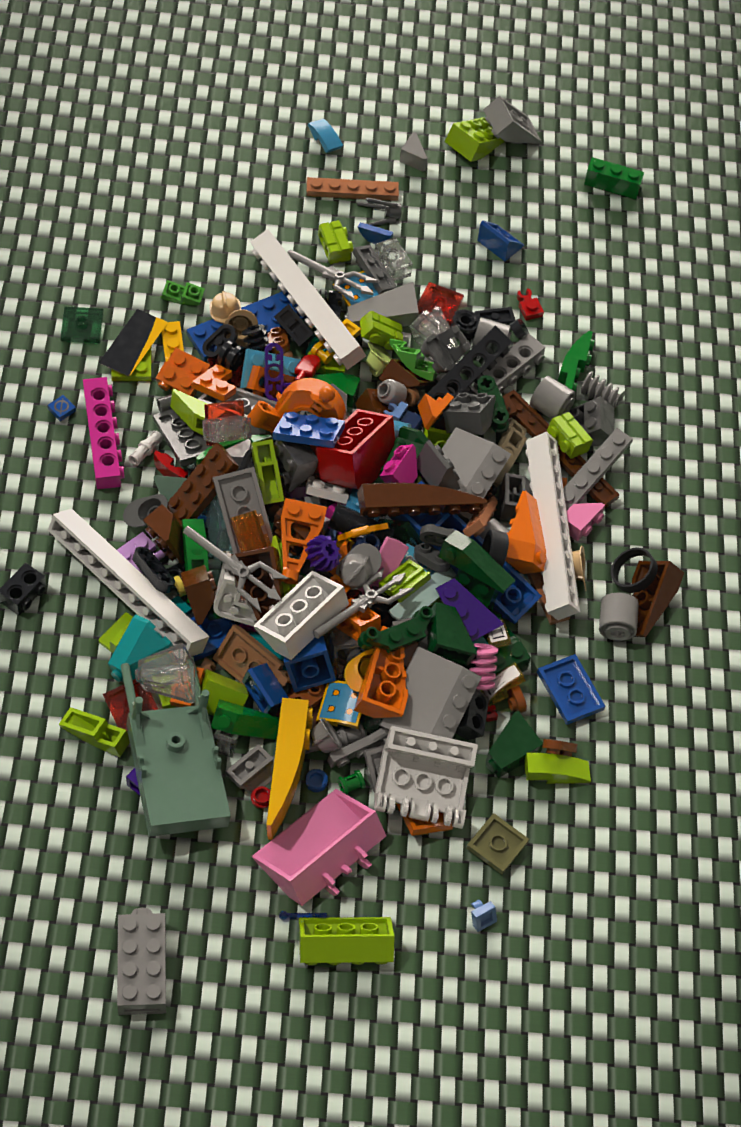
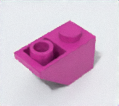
M411 444L401 445L396 448L394 456L384 465L380 478L385 483H414L418 477L416 447Z

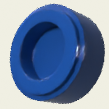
M320 769L309 771L305 779L306 787L312 792L323 791L328 782L326 773Z

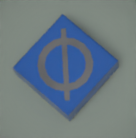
M64 395L47 405L48 410L60 422L76 412V407Z

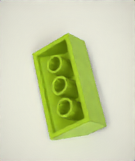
M391 917L299 918L300 963L307 965H316L318 963H329L331 965L352 963L361 965L365 962H375L376 964L383 965L388 962H394V931Z

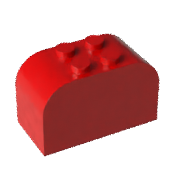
M361 409L353 412L345 420V428L334 448L316 446L320 479L324 483L357 490L360 489L362 484L373 483L378 478L380 469L384 466L394 446L393 416Z

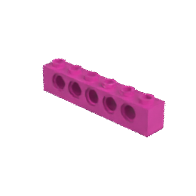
M107 377L83 379L96 488L121 487V479L125 477L123 466L119 467V462H122L121 450H117L116 445H120L119 433L114 432V429H118L116 417H112V413H115L114 400L110 401V397L113 396L112 384L108 385Z

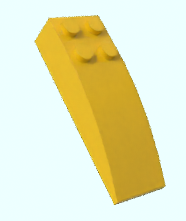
M282 698L266 824L268 840L274 838L286 816L301 776L305 750H310L313 708H309V700Z

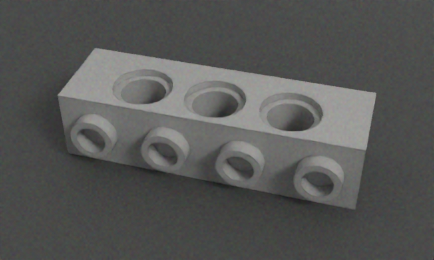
M528 333L510 347V351L503 358L499 356L495 360L498 363L490 371L486 369L482 374L493 377L499 392L502 394L505 388L509 385H514L519 377L528 374L533 366L539 365L544 360L546 347ZM474 382L473 387L478 390V384Z

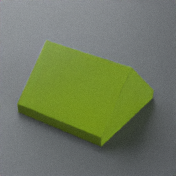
M208 669L205 670L201 683V692L203 690L209 691L208 714L214 716L219 699L244 706L248 698V692L242 683Z

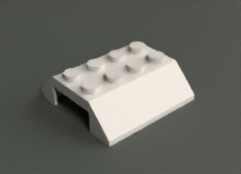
M391 726L382 751L374 793V810L385 812L387 805V813L392 814L395 810V803L400 804L401 816L406 817L408 813L409 818L427 822L430 818L432 823L437 822L440 812L443 813L444 825L450 826L452 821V827L462 829L466 816V810H463L468 777L470 768L475 765L478 744Z

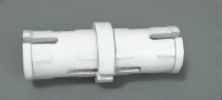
M154 430L146 440L141 441L138 444V448L129 455V461L133 465L138 466L147 455H151L153 449L163 440L161 433Z

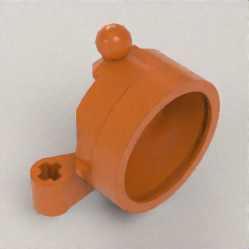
M304 378L291 383L282 394L279 392L276 394L278 401L275 408L264 401H258L247 416V420L252 426L273 433L285 412L308 411L318 417L336 418L345 421L346 409L341 395L333 386L319 379ZM309 445L317 456L316 446Z

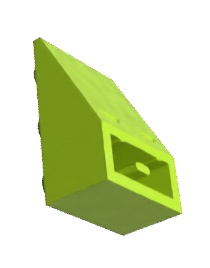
M484 117L453 123L445 143L472 162L481 160L505 141L501 138H496L492 133V126L488 124Z

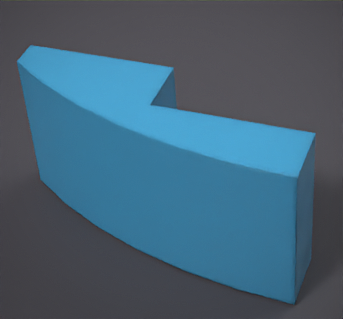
M324 118L308 123L314 139L320 140L325 153L342 148L343 144L340 138Z

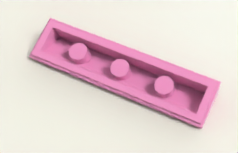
M390 537L385 538L379 550L382 562L378 572L384 568L382 580L400 566L409 549L401 541ZM377 579L375 582H373V583L369 586L370 589H371V590H374V589L372 588L373 585L379 587V584H378V583H379L381 580H380V579ZM363 587L357 590L353 597L354 599L359 598L360 595H365Z

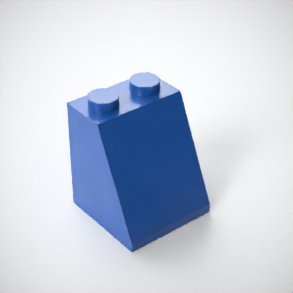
M324 635L320 638L315 637L292 660L284 657V664L294 693L336 681Z

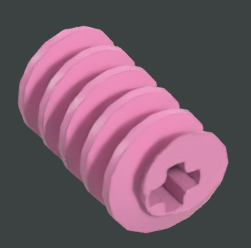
M475 643L474 646L477 647L476 659H472L470 663L476 666L469 668V670L482 677L476 689L488 690L495 687V683L492 680L496 678V674L493 671L497 669V666L493 663L497 662L498 658L494 654L498 653V648L489 644Z

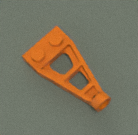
M285 498L280 520L282 575L289 579H281L282 582L297 584L299 573L308 557V554L305 552V549L308 547L307 543L314 539V537L319 536L323 529L327 510L326 506ZM293 523L310 527V532L306 539L301 540L292 537L291 525ZM290 545L303 547L300 559L288 556Z

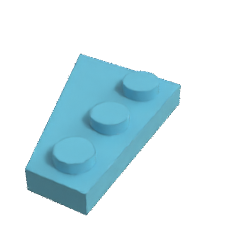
M245 350L240 388L247 387L253 365L264 367L263 351ZM268 353L272 355V361L268 360V364L280 363V360L275 361L276 354ZM283 356V374L296 377L294 369L301 359ZM277 367L270 368V370L279 372ZM263 377L260 378V380H259V385H263V384H264V378H263Z

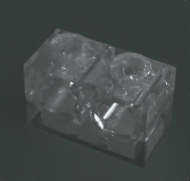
M237 415L202 420L203 440L218 443L252 438L250 417Z

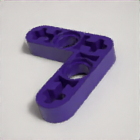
M269 343L264 350V392L267 399L275 402L278 401L276 396L273 398L269 394V391L273 389V384H268V381L276 382L280 380V384L275 383V388L281 394L291 383H284L282 347L277 343ZM275 346V349L279 350V354L275 355V361L280 360V363L268 364V360L272 361V355L268 354V351L272 350V347ZM271 367L279 369V375L276 378H271L268 374Z

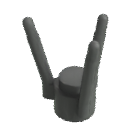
M366 198L365 200L376 204L357 203L358 206L385 209V216L388 219L368 223L369 225L377 226L385 223H396V219L401 218V204Z

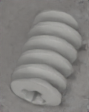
M591 371L582 384L581 394H587L589 399L601 396L616 408L625 396V391L618 394L619 387L612 390L613 383L605 386L606 379L599 382L600 375L592 378L593 371Z

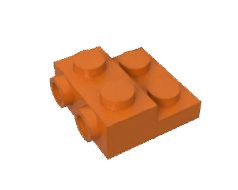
M175 347L167 362H164L157 374L156 381L163 390L176 389L194 397L198 390L192 388V381L209 370L211 366Z

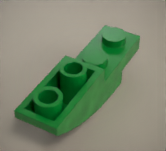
M588 331L573 344L561 366L558 382L565 384V386L575 392L577 383L574 382V379H578L580 372H584L585 365L589 366L591 355L588 354V351L593 350L595 340L591 339L593 331Z
M182 519L185 571L205 565L208 572V551L183 533L184 529L189 526L206 539L204 520Z

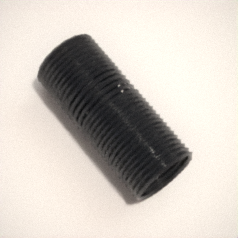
M338 503L328 527L342 534L351 531V529L383 523L368 516H361L359 511L357 512ZM389 526L388 529L370 533L377 536L381 544H383L386 537H393L396 529Z

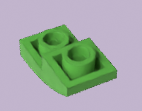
M167 280L161 299L184 305H200L205 288L188 282L183 286Z

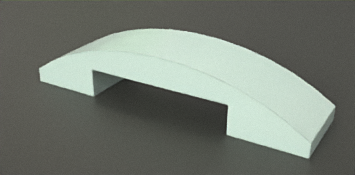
M451 567L447 572H435L427 583L403 602H398L388 613L395 621L412 618L416 611L420 610L423 606H429L439 598L435 588L455 578L456 573Z

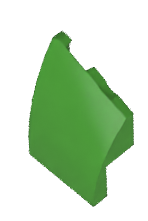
M389 340V344L400 360L413 373L430 381H433L439 375L432 367L434 362L424 361L425 356L421 350L407 347L408 342Z

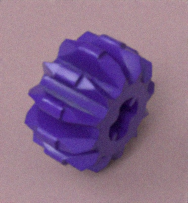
M319 535L307 543L308 547L305 549V552L308 554V557L306 559L310 560V567L314 566L316 572H328L340 564L339 559L342 556L338 551L341 548L336 546V541H332L331 536Z

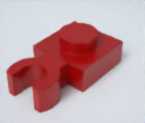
M529 288L526 290V295H522L520 291L517 292L518 307L525 321L543 317L544 315L538 299L531 298L532 291Z

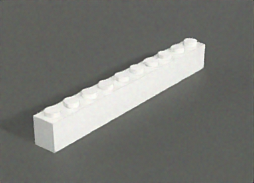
M265 230L250 241L254 248L251 250L258 260L262 259L260 263L266 271L271 270L269 275L275 283L277 281L280 282L278 286L284 294L288 292L289 295L286 297L293 306L295 304L298 305L296 310L301 317H307L305 321L311 329L315 327L316 331L314 333L320 341L325 340L323 345L328 352L335 353L333 358L338 365L343 364L348 370L365 358L366 354L359 343L270 230Z
M544 432L526 440V455L529 461L528 472L531 477L530 488L533 497L537 500L547 560L544 571L541 572L544 581L543 592L546 597L545 609L549 615H552L557 620H561L579 613L580 608L557 440L548 432Z
M70 509L53 514L48 531L137 615L150 620L156 626L154 630L163 638L166 636L172 642L177 653L184 659L203 653L209 639L208 634L168 597L156 590L141 572L74 510Z

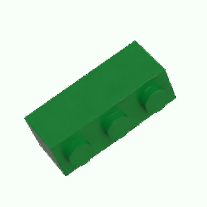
M592 157L587 169L584 185L636 200L644 172Z

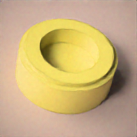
M175 576L173 577L175 580L174 588L181 598L186 595V591L181 578Z

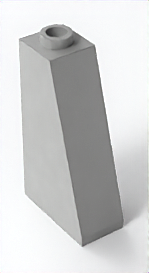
M414 282L348 306V315H345V319L347 318L358 327H360L361 318L370 311L402 324V327L420 324Z

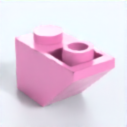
M603 503L573 504L566 511L570 536L576 541H579L582 536L586 537L591 532L592 526L595 523L599 524L603 519L605 505Z

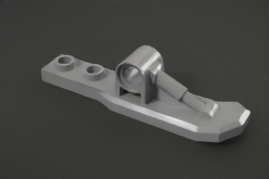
M381 728L352 744L330 753L327 759L331 768L338 766V768L343 767L354 757L358 759L364 757V750L385 745L389 730Z

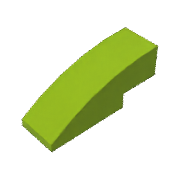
M273 439L250 443L264 505L284 501Z
M72 707L69 708L59 723L61 728L72 735L118 757H121L130 743L128 732L125 729L108 724L104 718Z
M526 753L524 760L526 780H546L547 784L591 782L589 761L558 754Z

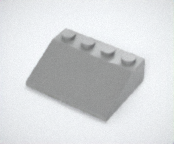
M457 427L442 448L444 458L450 459L455 467V472L460 478L458 484L461 489L458 491L481 498L485 497L512 455L497 444ZM460 512L457 515L467 524L473 514Z
M417 647L406 669L407 677L405 681L406 689H408V699L402 717L382 718L379 726L390 730L391 726L452 739L482 677L463 666L421 647Z

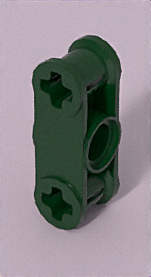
M484 375L477 382L478 394L487 393V395H495L496 400L491 427L496 433H504L509 428V413L494 378Z

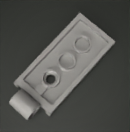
M251 467L213 477L232 553L271 547L273 535L255 468ZM247 530L253 531L254 535L252 538L246 537Z

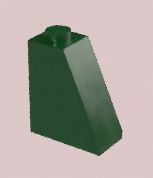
M435 602L431 608L433 615L427 625L428 651L454 663L468 666L476 656L477 650L456 607Z
M519 711L513 714L487 755L486 766L491 773H495L498 779L524 764L526 753H541L543 742Z

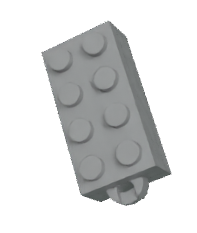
M141 907L134 909L131 914L118 915V1015L166 1013L165 913L153 914L149 908Z

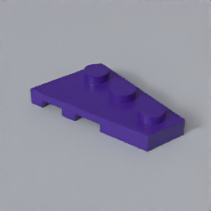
M455 578L435 588L443 604L456 607L472 642L504 625L501 620Z

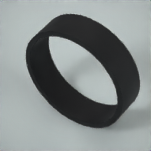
M631 548L622 552L614 560L611 567V577L622 591L627 593L640 592L654 581L658 565L646 549ZM636 556H647L650 558V568L644 578L630 585H623L618 582L619 571L629 559Z

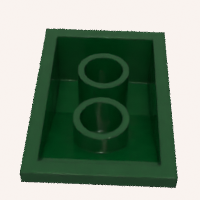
M505 625L504 628L508 639L492 643L489 634L483 636L489 645L498 648V653L494 654L498 659L497 662L493 663L497 666V669L493 671L496 676L512 665H515L519 673L528 670L531 659L522 642Z

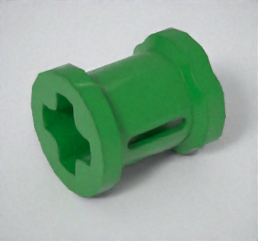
M359 770L354 771V774L347 777L337 778L340 791L346 795L355 789L366 788L363 775Z

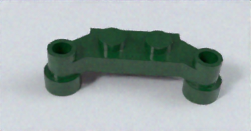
M423 606L415 612L410 620L382 631H378L375 627H369L358 637V645L363 650H370L375 646L385 649L387 653H391L424 640L427 636L425 630L433 615V611L430 607Z

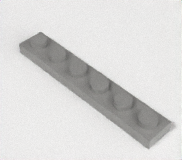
M618 428L613 431L563 488L566 511L573 504L580 503L632 444L633 438Z

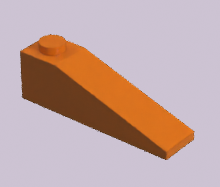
M522 491L515 508L516 516L509 523L511 529L507 532L509 545L505 561L521 574L543 572L547 557L537 500L527 491Z
M382 626L380 631L387 629V627ZM404 647L391 653H387L382 648H374L354 711L372 718L403 716L408 699V689H406L405 681L407 675L404 669Z

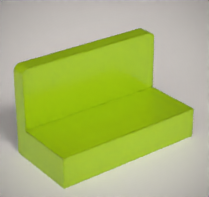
M127 612L124 613L99 638V643L114 653L133 616Z

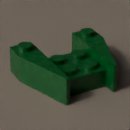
M455 530L444 540L438 557L459 568L455 579L500 619L502 615L492 610L499 591L504 593L515 583V579L475 540Z

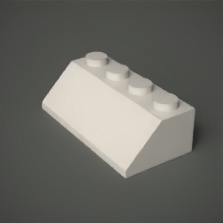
M311 571L281 599L282 601H279L254 624V628L275 652L292 660L315 638L314 630L334 618L349 605L344 586Z

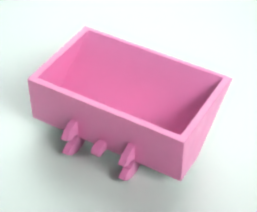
M335 789L256 852L252 858L289 898L303 906L323 888L333 896H336L340 891L333 886L335 883L334 879L341 873L349 875L352 872L350 866L355 862L365 869L370 868L372 864L365 859L368 856L366 853L383 840L386 834L376 811Z

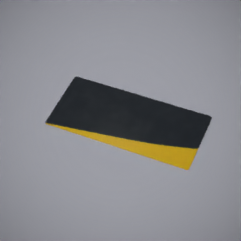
M137 309L99 363L130 376L168 322Z

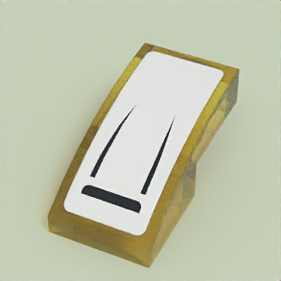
M503 619L501 620L504 623L503 626L486 634L488 644L496 648L511 644Z
M513 663L496 674V678L492 680L495 683V687L480 691L489 697V706L509 697L507 690L526 680L517 664Z

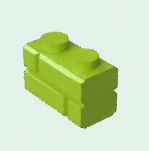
M339 220L320 224L318 236L328 262L334 264L339 263V261H349L354 248L352 241L347 239L348 232L346 227H342Z
M374 311L368 312L361 318V337L369 340L371 343H376L387 350H394L389 344V340L403 341L402 324L379 315Z
M570 412L554 417L550 421L547 429L548 433L557 440L561 451L566 453L570 459L589 451L593 439Z

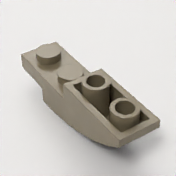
M513 418L509 420V428L506 432L502 433L498 442V446L512 455L494 481L493 485L495 487L500 485L505 473L509 472L527 439L525 437L527 430Z

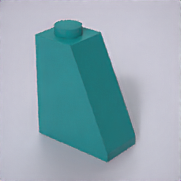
M135 615L132 618L108 662L112 670L111 675L118 682H124L121 671L123 663L129 664L134 683L179 658L172 642L166 636L163 638L154 630L156 626L150 620L139 615Z

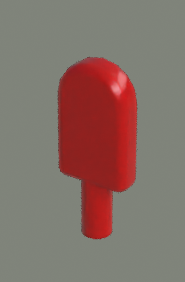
M314 354L305 355L294 369V373L297 375L294 381L304 379L305 377L312 378L321 365L320 357Z

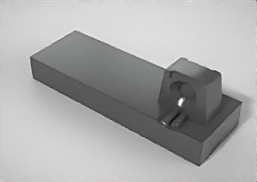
M371 245L354 248L352 253L356 257L355 262L360 270L363 269L367 276L379 281V283H372L378 294L397 288Z

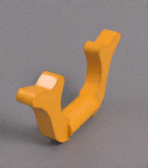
M388 523L351 529L349 532L338 535L337 540L342 541L370 534V532L388 529L389 526Z

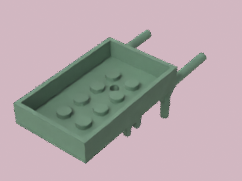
M187 657L185 661L195 706L142 711L143 698L136 697L130 666L128 663L121 665L130 711L126 726L149 837L228 827L231 813L221 774V757L218 758L219 748L215 746L207 712L209 691L203 690L201 692L194 657Z

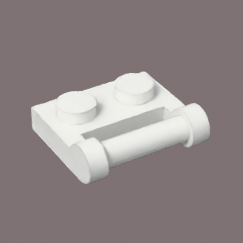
M310 476L307 479L306 494L347 504L349 497L348 487L324 483L322 480L315 479V476Z

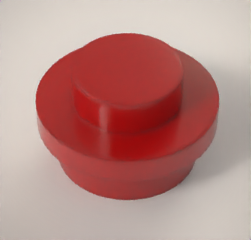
M264 786L254 789L251 793L252 804L261 809L269 807L271 790Z

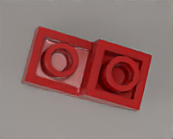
M154 452V465L163 476L188 478V472L181 467L174 466V458L166 453Z

